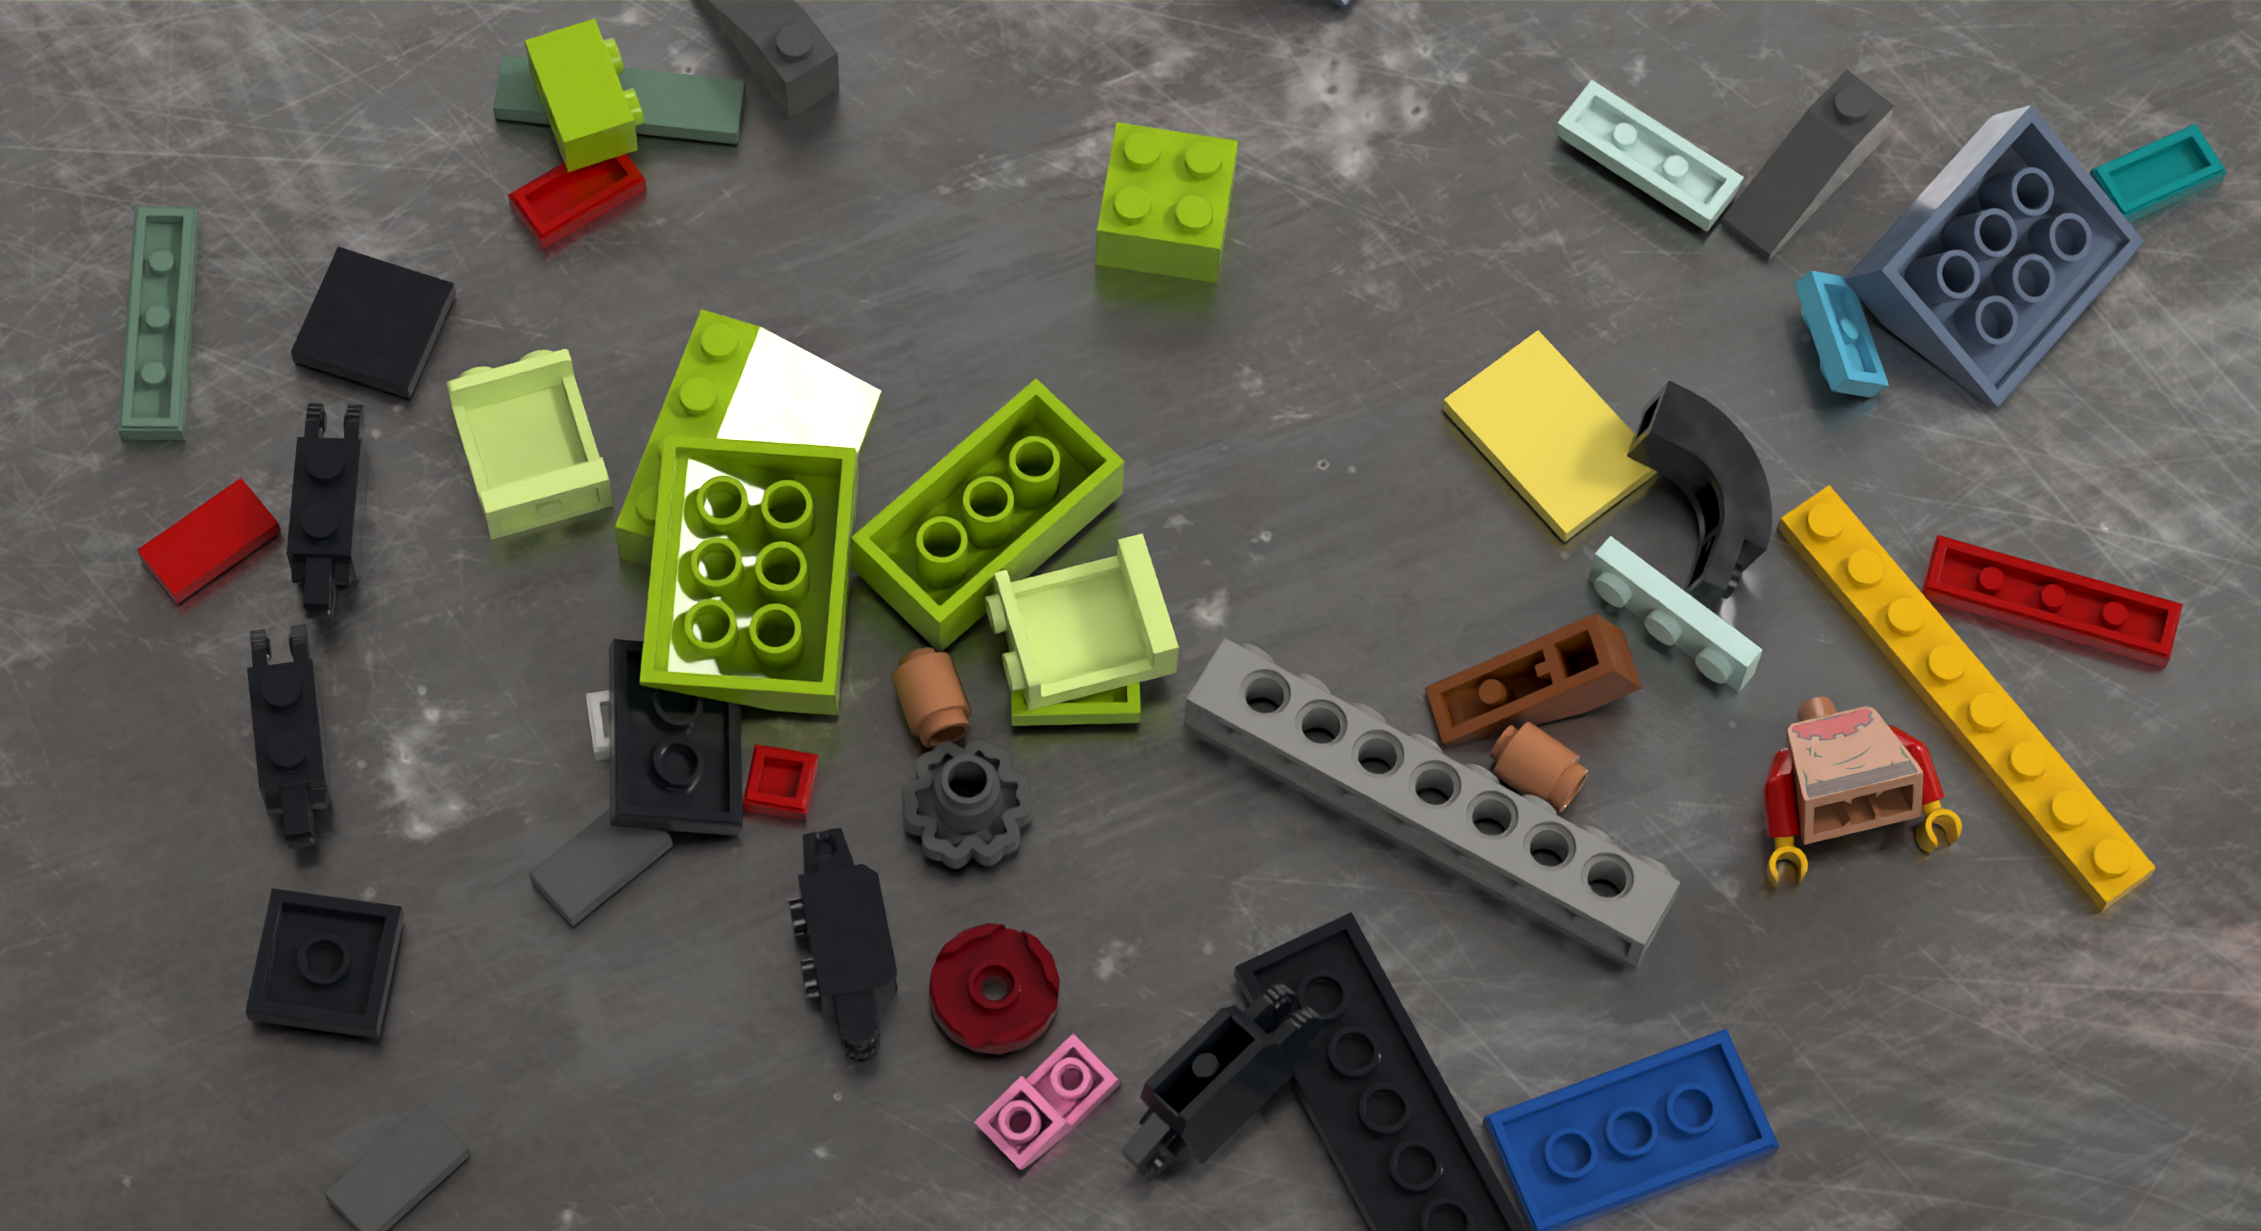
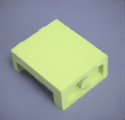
M562 349L555 352L551 350H537L523 356L519 362L493 369L486 366L469 369L458 378L446 383L452 413L491 540L613 506L608 473L603 458H600L575 380L569 350Z
M1143 533L1118 539L1117 556L1010 582L1007 570L994 573V594L985 597L986 611L993 633H1005L1010 652L1002 654L1007 682L1011 691L1022 689L1028 711L1177 673L1179 646Z

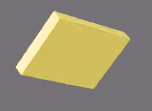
M1539 330L1443 401V411L1563 542H1566L1658 473V471L1627 457L1634 437L1633 431Z

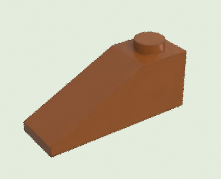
M1594 613L1425 687L1442 744L1446 747H1452L1502 734L1510 725L1519 730L1528 721L1534 725H1539L1583 714L1638 691L1642 687L1624 632Z

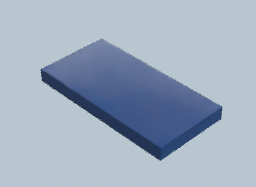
M1727 1028L1486 1115L1482 1123L1528 1231H1566L1776 1154L1779 1149L1777 1139Z

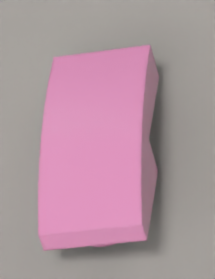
M1073 1033L1027 1079L1021 1075L974 1123L1022 1171L1083 1121L1122 1082Z

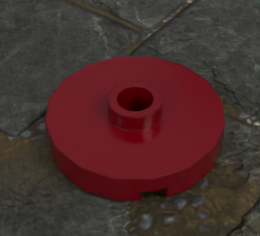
M986 923L963 930L943 945L931 970L929 1000L936 1022L952 1041L974 1052L1004 1054L1025 1048L1045 1033L1057 1012L1060 978L1053 956L1037 937L1024 930L1021 933L1015 929L1005 928L1004 924ZM996 984L1003 987L1006 994L999 1000H990L982 994V991L985 987Z

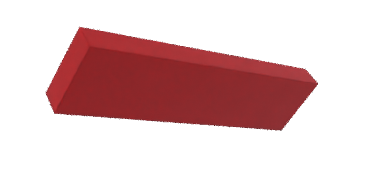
M1937 535L1934 541L1921 593L1926 599L1933 603L2165 668L2170 660L2183 604L1941 535Z

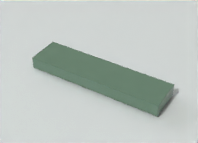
M502 55L493 106L495 119L549 124L529 72L527 57ZM624 68V73L617 75L623 91L633 88L641 106L644 124L635 126L636 134L738 144L746 94L745 80Z
M135 206L118 425L121 440H185L200 221L197 207Z

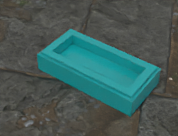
M2195 123L2091 169L2089 175L2128 222L2131 223L2222 182L2227 171Z

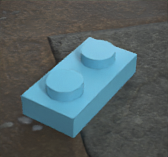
M1810 271L1795 281L1794 285L1802 305V318L1811 331L1820 357L1822 375L1829 383L1830 389L1833 392L1872 398L1887 388L1889 384L1859 298L1845 282L1844 276Z

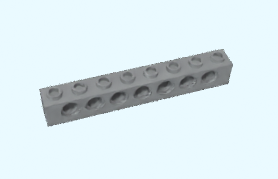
M1224 637L1186 698L1184 724L1635 967L1639 965L1673 905L1681 881L1673 878L1669 869L1659 861L1643 855L1636 858L1615 847L1612 839L1601 830L1589 825L1578 827L1559 817L1555 809L1545 800L1531 794L1520 796L1501 786L1497 777L1487 769L1476 764H1466L1464 766L1443 755L1441 748L1431 739L1416 733H1411L1408 736L1387 725L1384 717L1373 708L1361 703L1350 705L1331 695L1327 686L1317 678L1305 673L1294 675L1275 665L1273 659L1264 650L1249 643L1238 645ZM1263 697L1274 701L1279 708L1271 713H1259L1250 708L1247 703L1255 698ZM1311 728H1324L1330 731L1335 739L1329 743L1318 744L1310 741L1304 735V732ZM1367 758H1380L1386 761L1392 769L1384 774H1373L1366 771L1360 762ZM1424 788H1435L1442 791L1447 796L1448 801L1439 805H1431L1422 801L1417 792ZM1483 818L1494 819L1504 827L1505 832L1495 836L1486 835L1475 827L1474 822ZM1537 849L1552 850L1560 856L1562 863L1552 867L1543 866L1534 860L1531 852ZM1597 879L1610 881L1618 888L1620 894L1610 898L1601 897L1591 890L1588 883Z

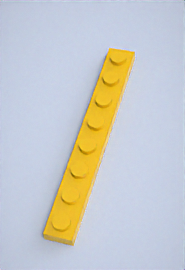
M1830 485L1780 518L1777 529L2101 912L2152 876L2156 869L2153 863Z

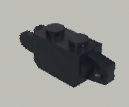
M309 403L306 413L304 437H297L286 554L292 571V583H305L303 605L304 609L307 610V619H333L337 585H351V581H358L360 576L368 489V465L363 449L365 425L363 405H347V412L344 414L343 422L344 438H324L327 428V414L323 403Z
M305 624L292 625L290 627L289 646L294 662L272 665L270 663L272 658L270 638L266 635L265 629L250 631L253 667L247 668L259 789L268 816L283 814L285 837L288 841L289 849L316 846L313 810L327 808V803H332L322 697L318 677L310 656Z
M841 828L820 832L814 831L803 835L804 874L798 875L800 898L788 900L794 937L801 938L807 936L811 959L800 960L806 1000L819 997L823 1019L836 1017L844 1053H848L849 1058L855 1057L856 1061L860 1058L865 1061L867 1057L872 1058V1054L877 1053V1047H880V1021L877 1020V1009L887 1008L898 993L896 982L897 968L879 876L877 872L864 864H854Z
M1277 983L1275 986H1271L1264 995H1260L1244 1012L1236 1005L1221 1008L1145 1082L1140 1098L1148 1110L1139 1121V1124L1142 1126L1123 1146L1121 1151L1129 1163L1149 1182L1175 1160L1182 1162L1192 1155L1203 1164L1297 1072L1291 1062L1319 1034L1318 1031L1322 1028L1321 1024L1323 1021L1321 1020L1322 1017L1313 1009L1303 1007L1302 1010L1298 1009L1295 1014H1292L1289 1020L1287 1019L1269 1036L1268 1034L1282 1022L1283 1017H1287L1288 1012L1292 1011V1006L1295 1005V993L1286 985Z

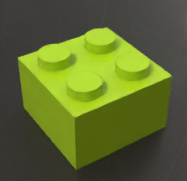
M1116 122L1097 227L1095 265L1217 283L1235 179L1239 140Z

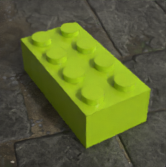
M1036 378L851 537L852 569L938 652H942L987 613L985 597L994 594V573L1007 570L1010 582L1027 578L1123 494L1125 461Z

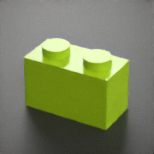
M595 18L524 40L529 72L568 172L638 150L635 126L644 124L641 106L633 88L623 91L617 76L624 73V66L618 46L614 38L603 40Z

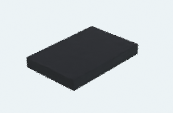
M613 639L609 647L610 826L738 836L743 827L741 704L640 685L644 641Z

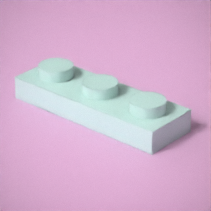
M1593 80L1590 81L1557 123L1555 135L1706 232H1708L1741 189L1744 179L1742 175Z
M1612 536L1597 550L1588 580L1594 583L1595 590L1606 602L1618 608L1626 607L1644 621L1646 629L1658 641L1670 646L1675 644L1694 658L1698 669L1710 680L1720 684L1726 682L1736 691L1740 692L1754 675L1763 649Z

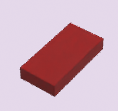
M624 154L571 172L567 171L563 162L508 194L511 208L540 248L544 250L645 191L647 187L644 176L630 157Z
M240 478L137 549L140 560L175 603L179 604L279 534L281 529L278 521L244 480Z

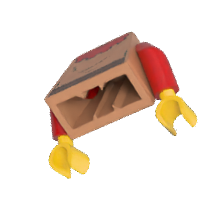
M1823 696L1809 699L1801 705L1797 713L1799 722L1792 723L1786 729L1785 749H1782L1773 756L1763 786L1767 836L1775 840V851L1766 866L1767 879L1773 886L1776 887L1778 884L1776 862L1779 860L1788 859L1794 862L1798 869V884L1802 882L1807 872L1808 861L1806 855L1794 845V836L1800 835L1803 844L1806 845L1921 817L1922 808L1925 818L1918 824L1915 833L1916 841L1922 850L1931 853L1938 847L1937 837L1932 830V823L1938 824L1944 829L1950 845L1960 837L1962 831L1961 820L1956 813L1942 808L1939 799L1945 795L1929 750L1923 742L1893 725H1888L1877 710L1871 707L1864 706L1837 712L1833 702Z

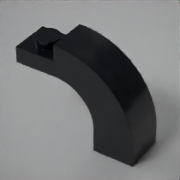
M1669 380L1644 406L1627 457L1667 476L1684 491L1691 501L1699 522L1700 539L1684 591L1706 608H1709L1719 597L1728 599L1735 590L1742 572L1767 550L1772 527L1770 490L1760 460L1739 428L1709 401Z

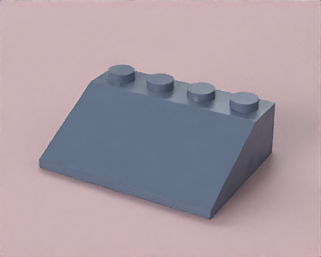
M2029 105L1991 116L1850 271L1844 280L1883 326L1993 409L1998 408L2145 241L2036 109Z

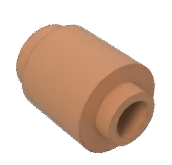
M931 647L916 649L904 655L899 660L900 666L892 673L891 680L912 735L920 737L923 746L927 748H934L944 741L954 743L963 738L971 730L968 718L972 710L951 655L944 652H936Z
M1529 721L1519 730L1512 725L1508 726L1495 743L1489 757L1497 761L1492 774L1522 795L1531 794L1545 800L1560 813L1567 808L1577 795L1589 774V770L1578 763L1580 759L1578 754Z

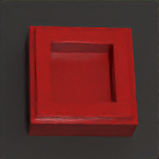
M755 744L742 801L743 811L807 822L819 765L818 754Z

